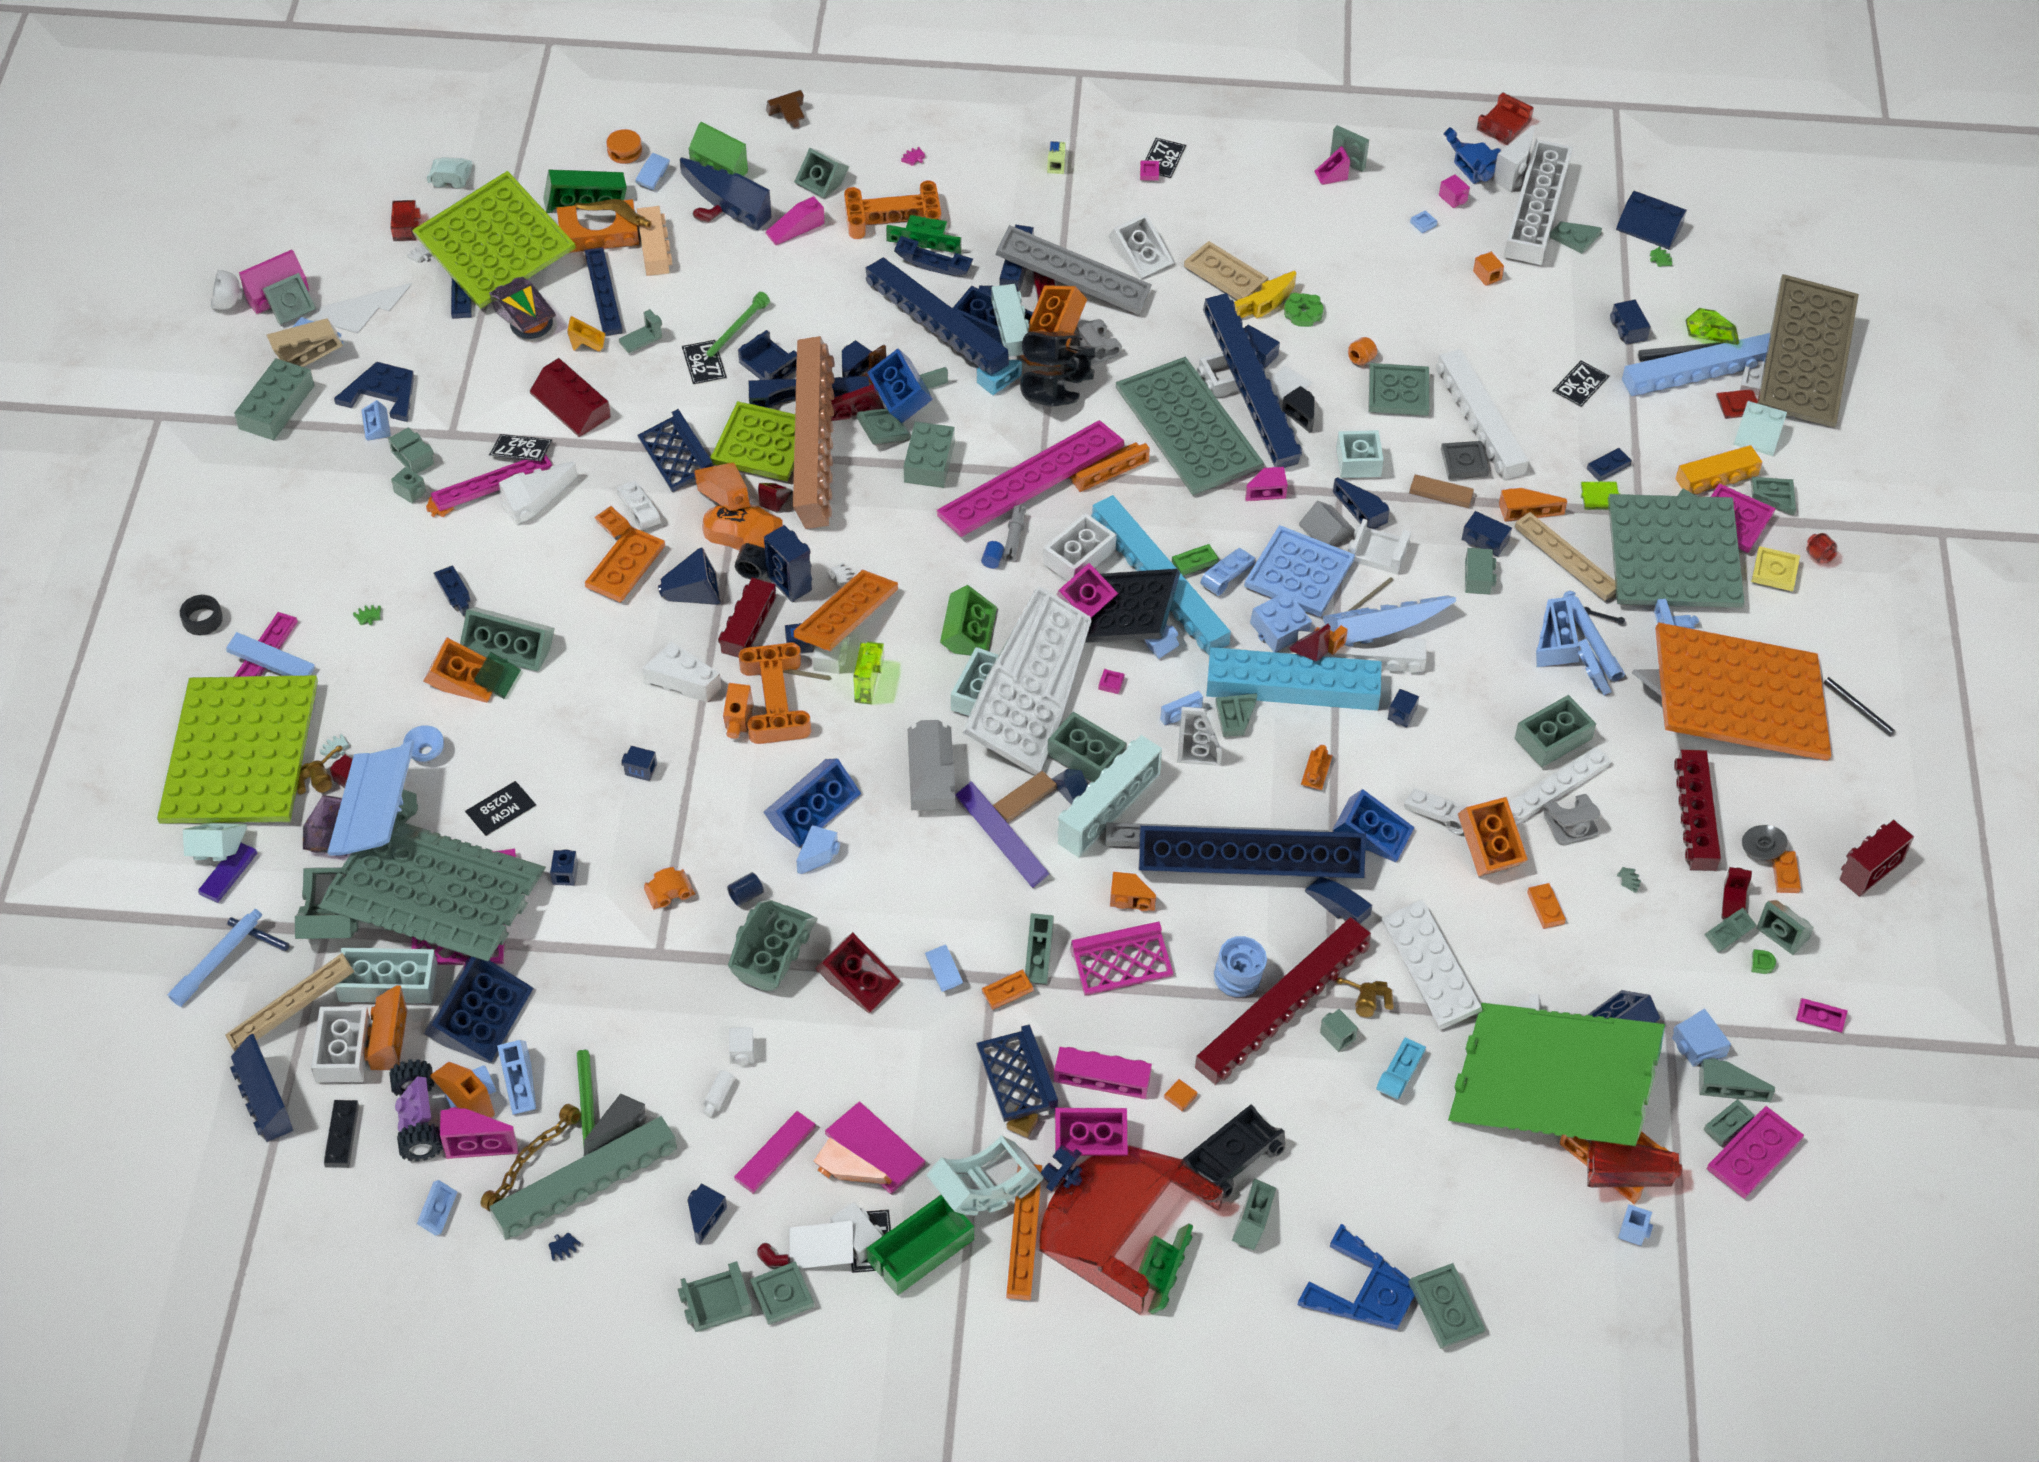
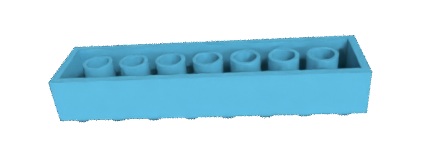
M1210 647L1206 697L1257 694V701L1378 711L1381 695L1382 661L1325 656L1318 661H1314L1299 654Z

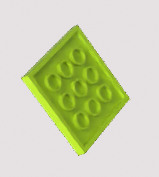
M737 401L710 457L713 465L734 462L739 471L788 482L794 468L795 414Z

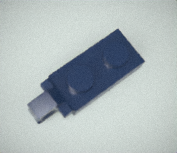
M452 565L434 572V578L449 604L453 608L458 606L462 616H465L466 610L469 609L467 602L471 600L469 592L454 566Z

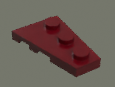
M874 384L831 400L834 409V416H831V421L850 419L852 416L857 415L858 412L887 408Z

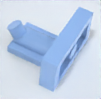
M1657 600L1654 610L1657 623L1695 629L1694 626L1699 622L1697 616H1672L1667 600Z

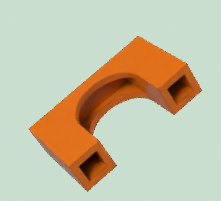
M633 199L623 200L634 210ZM576 205L557 208L559 227L575 243L576 248L569 253L601 247L607 249L639 245L637 225L615 212V221L609 227L601 230H590L579 224Z

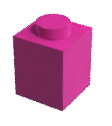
M1454 174L1441 181L1439 196L1452 208H1455L1468 201L1470 186Z

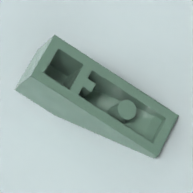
M1035 913L1030 915L1025 974L1030 983L1047 984L1054 915Z
M1715 1058L1703 1059L1699 1069V1095L1770 1103L1775 1092V1086L1727 1061H1719Z
M1254 1178L1233 1234V1242L1238 1243L1242 1247L1255 1250L1265 1229L1276 1187Z

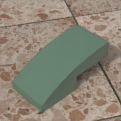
M1741 908L1704 935L1719 953L1757 925L1745 909Z

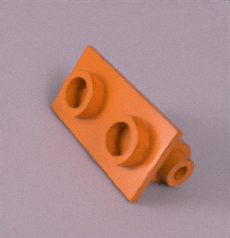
M1319 745L1315 751L1311 750L1301 785L1322 790L1332 759V755L1328 754L1325 745Z

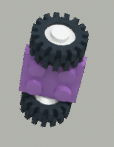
M410 1059L407 1063L402 1061L400 1065L395 1064L394 1068H391L389 1072L391 1091L396 1096L400 1095L395 1104V1110L398 1112L399 1132L397 1136L399 1155L404 1160L406 1158L408 1161L415 1159V1162L420 1161V1159L428 1160V1157L434 1158L435 1154L439 1155L443 1149L440 1128L438 1126L435 1127L433 1123L431 1125L428 1123L431 1119L428 1091H431L432 1087H434V1080L430 1077L433 1070L430 1063L427 1064L425 1060L420 1062V1059H416L415 1062H412V1059Z

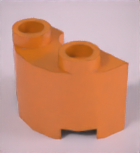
M674 867L665 868L654 873L655 878L644 885V891L653 910L668 906L673 898L685 900L695 895L684 869L679 871L675 870Z

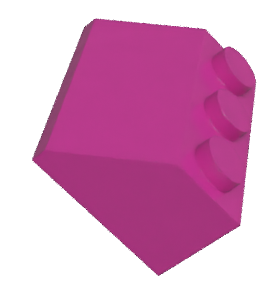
M292 249L239 272L246 301L256 314L271 308L262 289L299 273L309 291L306 276Z
M1055 1108V1152L1062 1145L1072 1152L1078 1149L1082 1153L1080 1156H1128L1127 1108Z

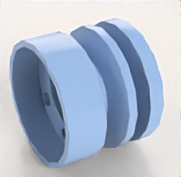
M1235 936L1228 939L1221 946L1213 973L1214 981L1218 988L1225 994L1233 997H1246L1253 994L1259 988L1266 966V951L1260 943L1246 936Z

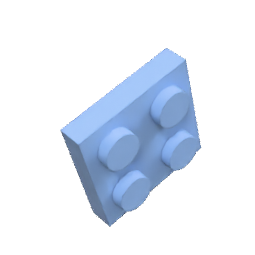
M1587 639L1578 642L1581 650L1578 651L1579 656L1585 664L1586 672L1590 680H1592L1595 689L1600 688L1603 695L1611 693L1612 691Z

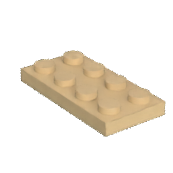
M1210 241L1184 261V267L1237 300L1258 292L1262 287V283L1268 281L1267 276Z

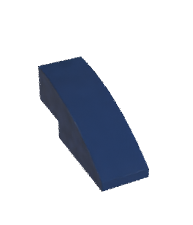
M1319 877L1305 889L1309 896L1337 919L1343 917L1345 920H1348L1351 917L1361 924L1371 915L1372 904L1351 889L1333 880Z

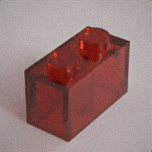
M416 200L392 201L390 228L393 242L417 240L413 234V229L420 226L418 219H421V209L417 208Z

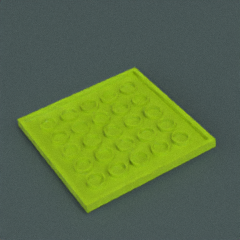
M508 170L413 229L415 237L480 309L576 248L575 243Z

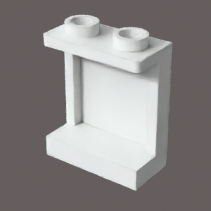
M1363 519L1361 526H1356L1354 537L1356 538L1350 541L1348 552L1355 554L1353 561L1355 563L1397 575L1409 546L1411 531L1403 529L1401 537L1368 528L1367 520Z

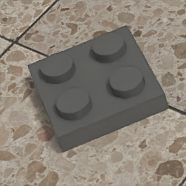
M1482 441L1441 444V452L1448 479L1488 476L1489 468Z

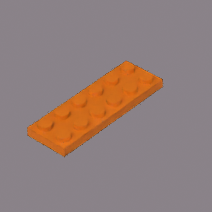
M862 569L794 630V638L831 651L898 590V582Z

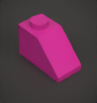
M1284 467L1263 468L1246 485L1245 501L1286 499L1288 484Z

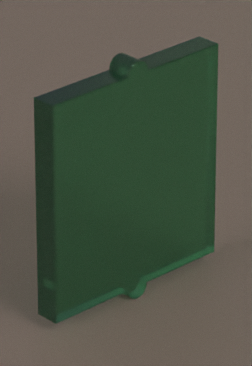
M490 651L473 681L486 688L487 692L491 691L505 699L521 669L509 663L508 659H503Z

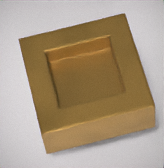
M1032 1114L1010 1120L1006 1124L1007 1129L1028 1138L1038 1122L1039 1116L1038 1114Z

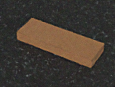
M1415 474L1409 493L1469 508L1474 489Z
M1041 771L992 806L1008 823L1057 789V784L1046 773Z

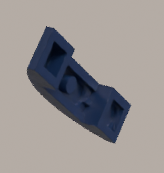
M900 236L894 248V252L906 261L925 270L945 275H966L973 262V258L957 253L952 258L918 247L919 241Z

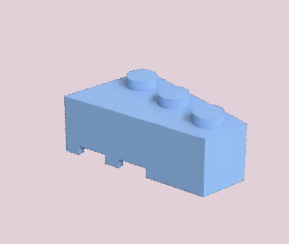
M1570 598L1548 599L1540 640L1536 650L1537 667L1579 662V643Z

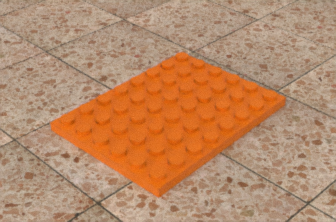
M1658 622L1655 632L1665 730L1828 761L1830 759L1831 748L1818 653Z

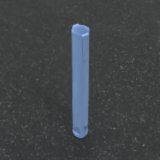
M1573 591L1565 592L1563 597L1570 598L1573 617L1598 657L1599 663L1607 677L1611 681L1620 680L1625 675L1615 656L1611 654L1579 598L1575 596L1576 593Z
M254 909L250 914H246L187 976L185 975L167 996L176 1005L181 1007L199 988L198 986L257 925V921L262 917L261 912Z

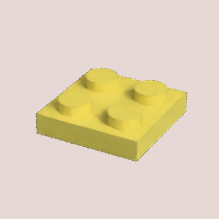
M1759 546L1751 582L1793 591L1800 555Z

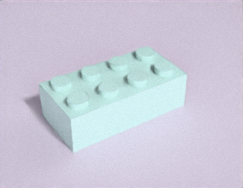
M341 948V953L347 958L355 972L335 985L339 1002H376V997L396 985H401L406 1003L432 1004L438 967L434 949Z

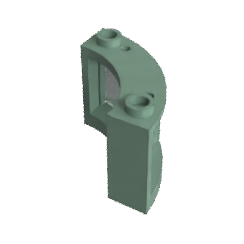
M342 867L303 868L302 898L306 902L305 906H300L298 913L295 915V939L351 938L354 933L358 932V920L319 908L329 885L338 873L342 874Z

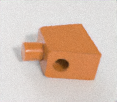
M728 684L723 719L727 729L726 736L729 738L737 739L739 738L740 731H748L747 724L751 718L754 706L750 685Z

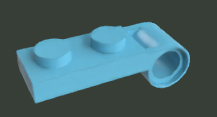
M1405 1037L1388 1069L1381 1075L1376 1090L1398 1100L1424 1055L1426 1047Z

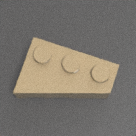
M328 318L266 334L273 351L280 360L302 367L343 346L336 329Z

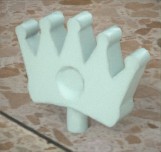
M340 734L341 739L336 738V736H333L334 741L327 739V744L329 745L323 744L322 746L325 750L321 749L320 754L327 756L336 746L341 745L343 749L339 753L343 756L345 754L343 750L349 748L343 734ZM334 753L330 758L335 759L339 753Z

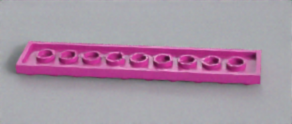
M1098 420L937 509V516L960 537H963L1013 509L1014 506L1024 503L1124 447V439L1102 421Z

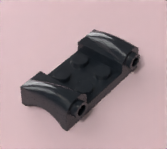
M1250 1104L1182 1159L1183 1171L1217 1200L1228 1198L1234 1189V1177L1264 1153L1270 1158L1283 1153L1285 1149V1131L1266 1122L1256 1108Z

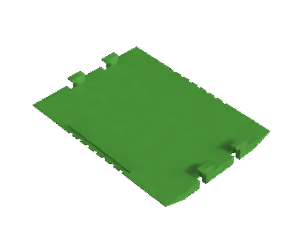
M1481 1003L1482 1012L1478 1013L1473 1034L1468 1037L1465 1048L1467 1053L1462 1073H1458L1454 1086L1456 1094L1448 1121L1498 1128L1508 1127V1129L1512 1130L1518 1128L1520 1131L1531 1130L1534 1133L1540 1131L1543 1134L1549 1135L1550 1133H1555L1554 1135L1562 1136L1563 1134L1571 1138L1577 1136L1579 1139L1636 1146L1646 1114L1644 1105H1648L1656 1074L1654 1066L1658 1065L1662 1049L1665 1024L1618 1018L1606 1019L1601 1016H1581V1014L1575 1013L1572 1015L1567 1012H1547V1010L1542 1009L1538 1011L1533 1008Z

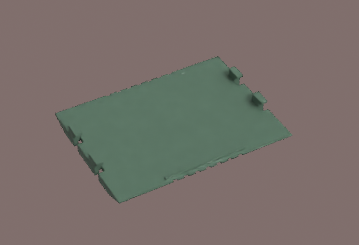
M395 820L390 842L380 847L351 853L342 866V874L338 873L329 885L319 908L368 924L372 923L374 926H382L384 929L394 930L396 933H404L409 937L413 936L419 940H426L431 944L436 943L437 946L489 961L498 945H503L509 935L505 925L511 926L517 914H522L528 904L525 901V895H530L546 867L497 851L492 852L488 848L482 849L481 846H473L468 842L463 843L459 839L453 840L446 835L440 836L441 834L431 833L430 830Z

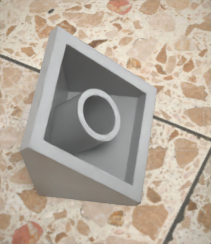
M1318 500L1299 522V526L1311 538L1332 546L1354 536L1355 529L1332 505Z

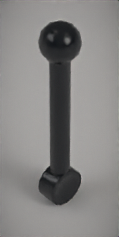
M1584 607L1588 615L1591 614L1616 621L1619 625L1625 623L1623 617H1613L1592 611L1589 607Z

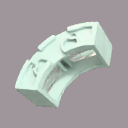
M1002 1135L988 1148L973 1156L963 1159H946L941 1157L927 1173V1177L955 1212L965 1215H978L979 1211L988 1210L991 1213L1008 1206V1201L1016 1196L1021 1199L1044 1179L1019 1146Z

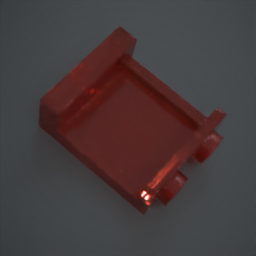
M1502 92L1498 97L1497 105L1486 116L1481 114L1478 117L1476 130L1508 145L1531 122L1534 107Z

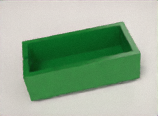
M939 1195L868 1246L867 1261L880 1276L884 1275V1281L898 1296L974 1241V1225L964 1214L955 1212L944 1197Z

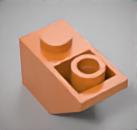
M1113 872L1110 907L1155 911L1156 894L1136 874Z

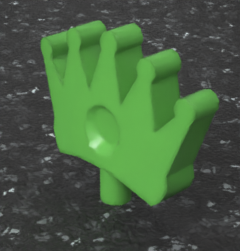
M1660 246L1650 252L1652 257L1650 261H1655L1657 266H1672L1673 263L1670 253L1665 254L1666 250H1661Z
M365 605V611L359 608V614L353 612V616L360 625L367 622L369 625H372L373 621L381 619V606H378L376 610L374 605H371V610H369L367 605Z

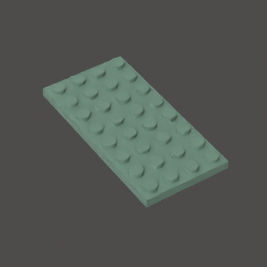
M1186 356L1116 382V389L1192 495L1264 468L1263 460Z

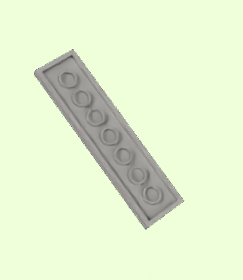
M1011 225L1008 226L995 254L1068 286H1076L1080 291L1138 315L1152 286L1150 283Z

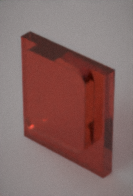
M1753 390L1716 393L1725 419L1743 417L1747 402L1757 403Z

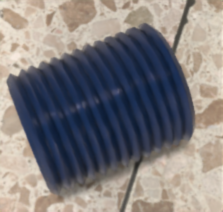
M751 872L729 884L727 891L732 901L737 906H741L763 894L764 888L758 876Z

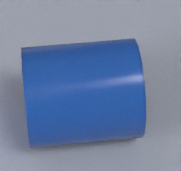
M989 541L983 553L981 563L987 568H997L1004 552V546L1000 542Z

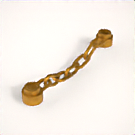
M565 1104L559 1112L560 1121L557 1125L544 1131L522 1149L516 1156L509 1171L505 1173L496 1192L488 1190L483 1194L480 1201L482 1208L490 1211L489 1206L501 1201L514 1186L517 1174L522 1168L523 1163L547 1141L559 1136L569 1125L579 1122L581 1112L577 1107ZM563 1122L566 1123L562 1128L560 1127ZM555 1130L556 1133L547 1138L546 1134ZM539 1140L542 1141V1142H541L539 1145H537L536 1147L533 1146V1145H534L536 1142H538ZM528 1150L530 1153L523 1159L521 1156ZM517 1163H518L519 1166L517 1167V1169H516L515 1171H513V1169L515 1168V1166H516ZM508 1176L512 1178L510 1185L506 1183Z

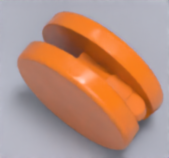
M629 129L617 130L612 132L606 140L608 156L614 162L621 164L636 161L642 154L641 138L635 131Z

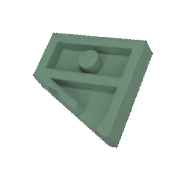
M1560 221L1550 232V238L1582 254L1600 236L1602 228Z
M1752 477V498L1790 515L1795 514L1796 504L1793 479Z
M1257 694L1216 698L1215 704L1223 737L1245 734L1257 701Z

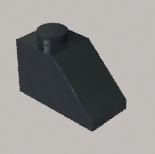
M1299 386L1283 397L1282 411L1309 433L1313 431L1315 397L1310 391Z

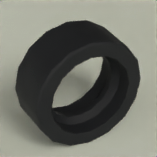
M210 595L192 596L181 605L179 610L183 627L193 635L210 634L221 625L223 620L220 604ZM200 609L214 611L205 620L193 621L189 619L193 612Z

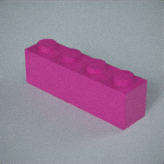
M1059 1047L1054 1069V1082L1146 1099L1152 1063H1147L1143 1060L1125 1059L1118 1055H1103L1096 1051H1081L1074 1047Z

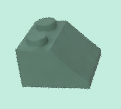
M809 147L794 182L826 198L842 184L850 166L820 150Z
M1771 900L1766 902L1756 929L1794 955L1809 940L1814 926L1806 919L1794 913L1788 906L1783 905L1778 900Z

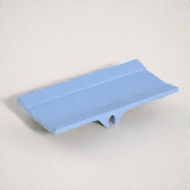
M413 740L402 744L400 747L371 754H354L328 849L330 856L372 849L390 842L397 812L402 811L399 806L403 805L401 795L414 747Z

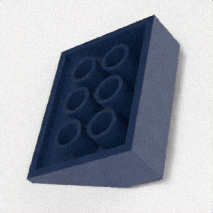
M470 956L423 1034L442 1046L491 1063L498 1051L497 1045L503 1043L534 988L494 962Z

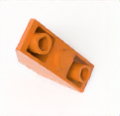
M447 1062L431 1074L430 1077L457 1108H465L490 1118L494 1117L495 1113L487 1087L472 1070L452 1062Z

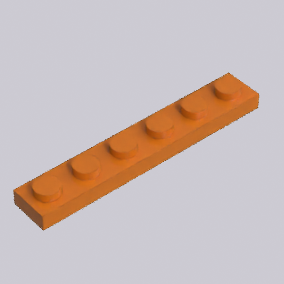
M1018 1164V1172H1019L1022 1168H1021L1020 1165ZM1033 1164L1041 1173L1042 1165ZM1041 1182L1021 1199L1018 1196L1015 1197L1007 1299L1031 1300Z

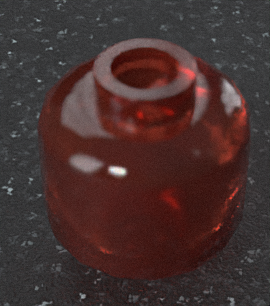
M1813 534L1808 538L1806 552L1816 562L1829 563L1837 556V543L1828 534Z

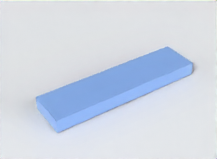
M238 632L235 633L226 647V652L283 676L311 675L315 669V664Z

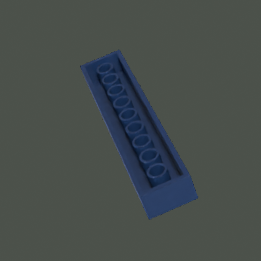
M1140 825L1138 870L1365 878L1366 833Z

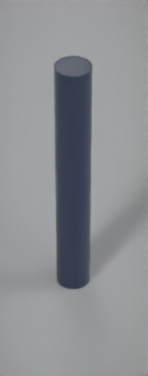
M230 917L227 925L234 927L240 920ZM255 927L248 933V935L285 952L289 949L290 944Z

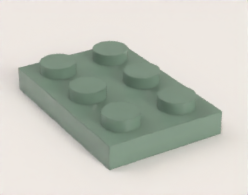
M1454 1263L1412 1277L1408 1281L1440 1349L1482 1334L1486 1330Z

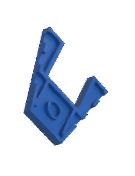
M1340 1224L1330 1242V1248L1371 1267L1370 1274L1354 1303L1309 1281L1297 1305L1397 1330L1415 1297L1408 1282L1410 1279L1395 1266L1394 1268L1383 1260L1384 1257L1378 1252L1374 1253L1364 1245L1365 1242L1357 1235L1353 1236L1346 1230V1226Z

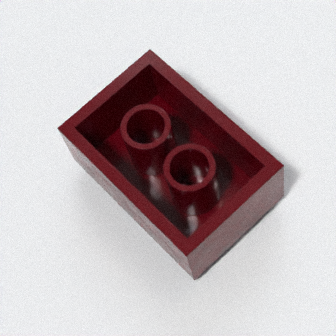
M1894 819L1887 825L1882 824L1877 829L1875 835L1872 837L1870 835L1867 836L1860 847H1854L1846 855L1848 859L1841 868L1843 872L1839 880L1856 895L1862 896L1904 862L1914 836Z

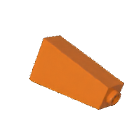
M734 462L694 470L699 492L729 511L750 507L747 487Z

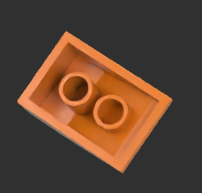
M446 637L423 682L443 692L487 703L504 667Z

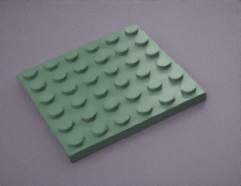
M1609 494L1608 507L1617 604L1656 605L1658 599H1666L1668 606L1743 608L1744 594L1733 497Z

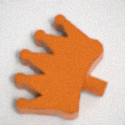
M429 497L426 510L427 512H432V517H435L436 514L445 517L446 514L454 510V507L439 511L432 498Z

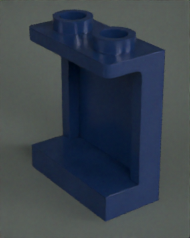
M768 330L758 334L754 339L743 344L738 349L739 363L760 380L785 379L797 370V352L793 350L788 354L770 339V332Z

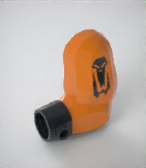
M718 505L709 509L704 514L702 530L705 538L711 543L739 550L734 565L738 574L749 580L751 578L761 579L767 571L764 536L783 526V520L756 505L732 511Z

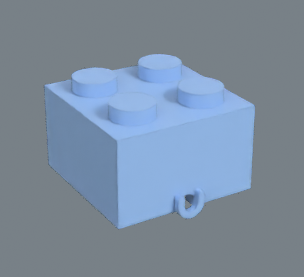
M1288 591L1253 608L1250 624L1258 632L1259 639L1265 641L1273 652H1277L1296 642L1298 631L1309 632L1312 620Z

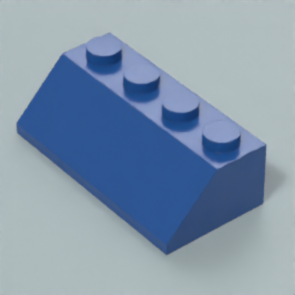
M838 758L825 759L763 812L776 831L795 846L800 847L804 844L812 825L822 828L855 800L861 792Z

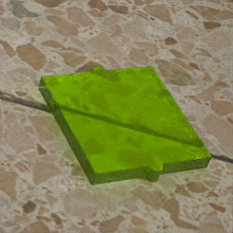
M1581 482V498H1583L1585 510H1609V494H1620L1618 493L1617 482Z

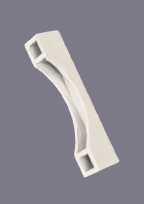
M1298 631L1297 641L1312 632ZM1404 638L1386 647L1370 649L1343 645L1334 655L1328 652L1324 656L1382 661L1381 670L1424 673L1426 639Z

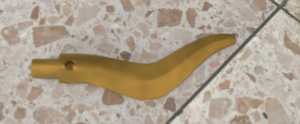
M620 199L586 204L575 203L576 208L581 210H612L635 225L650 228L652 225L650 220L637 214L625 201Z

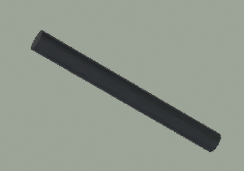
M1828 677L1824 681L1827 687L1889 737L1894 734L1895 729L1834 680Z

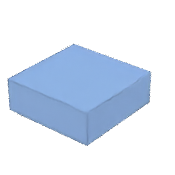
M1426 210L1411 217L1410 223L1421 233L1437 226V220Z

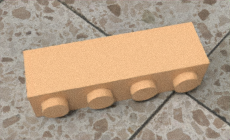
M660 206L637 208V214L644 216L645 219L652 222L650 228L639 226L646 276L669 273V265H672L671 253L667 254L670 251L669 240H665V238H668L667 227H663V225H666L665 214L660 213Z

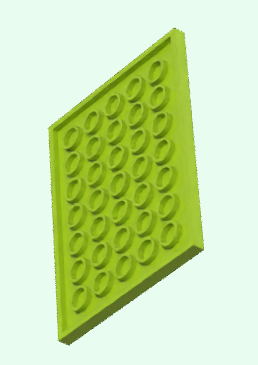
M317 676L189 678L157 820L159 824L291 822L317 690Z

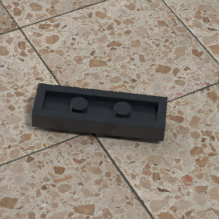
M334 1100L324 1157L325 1168H349L359 1110L358 1100Z

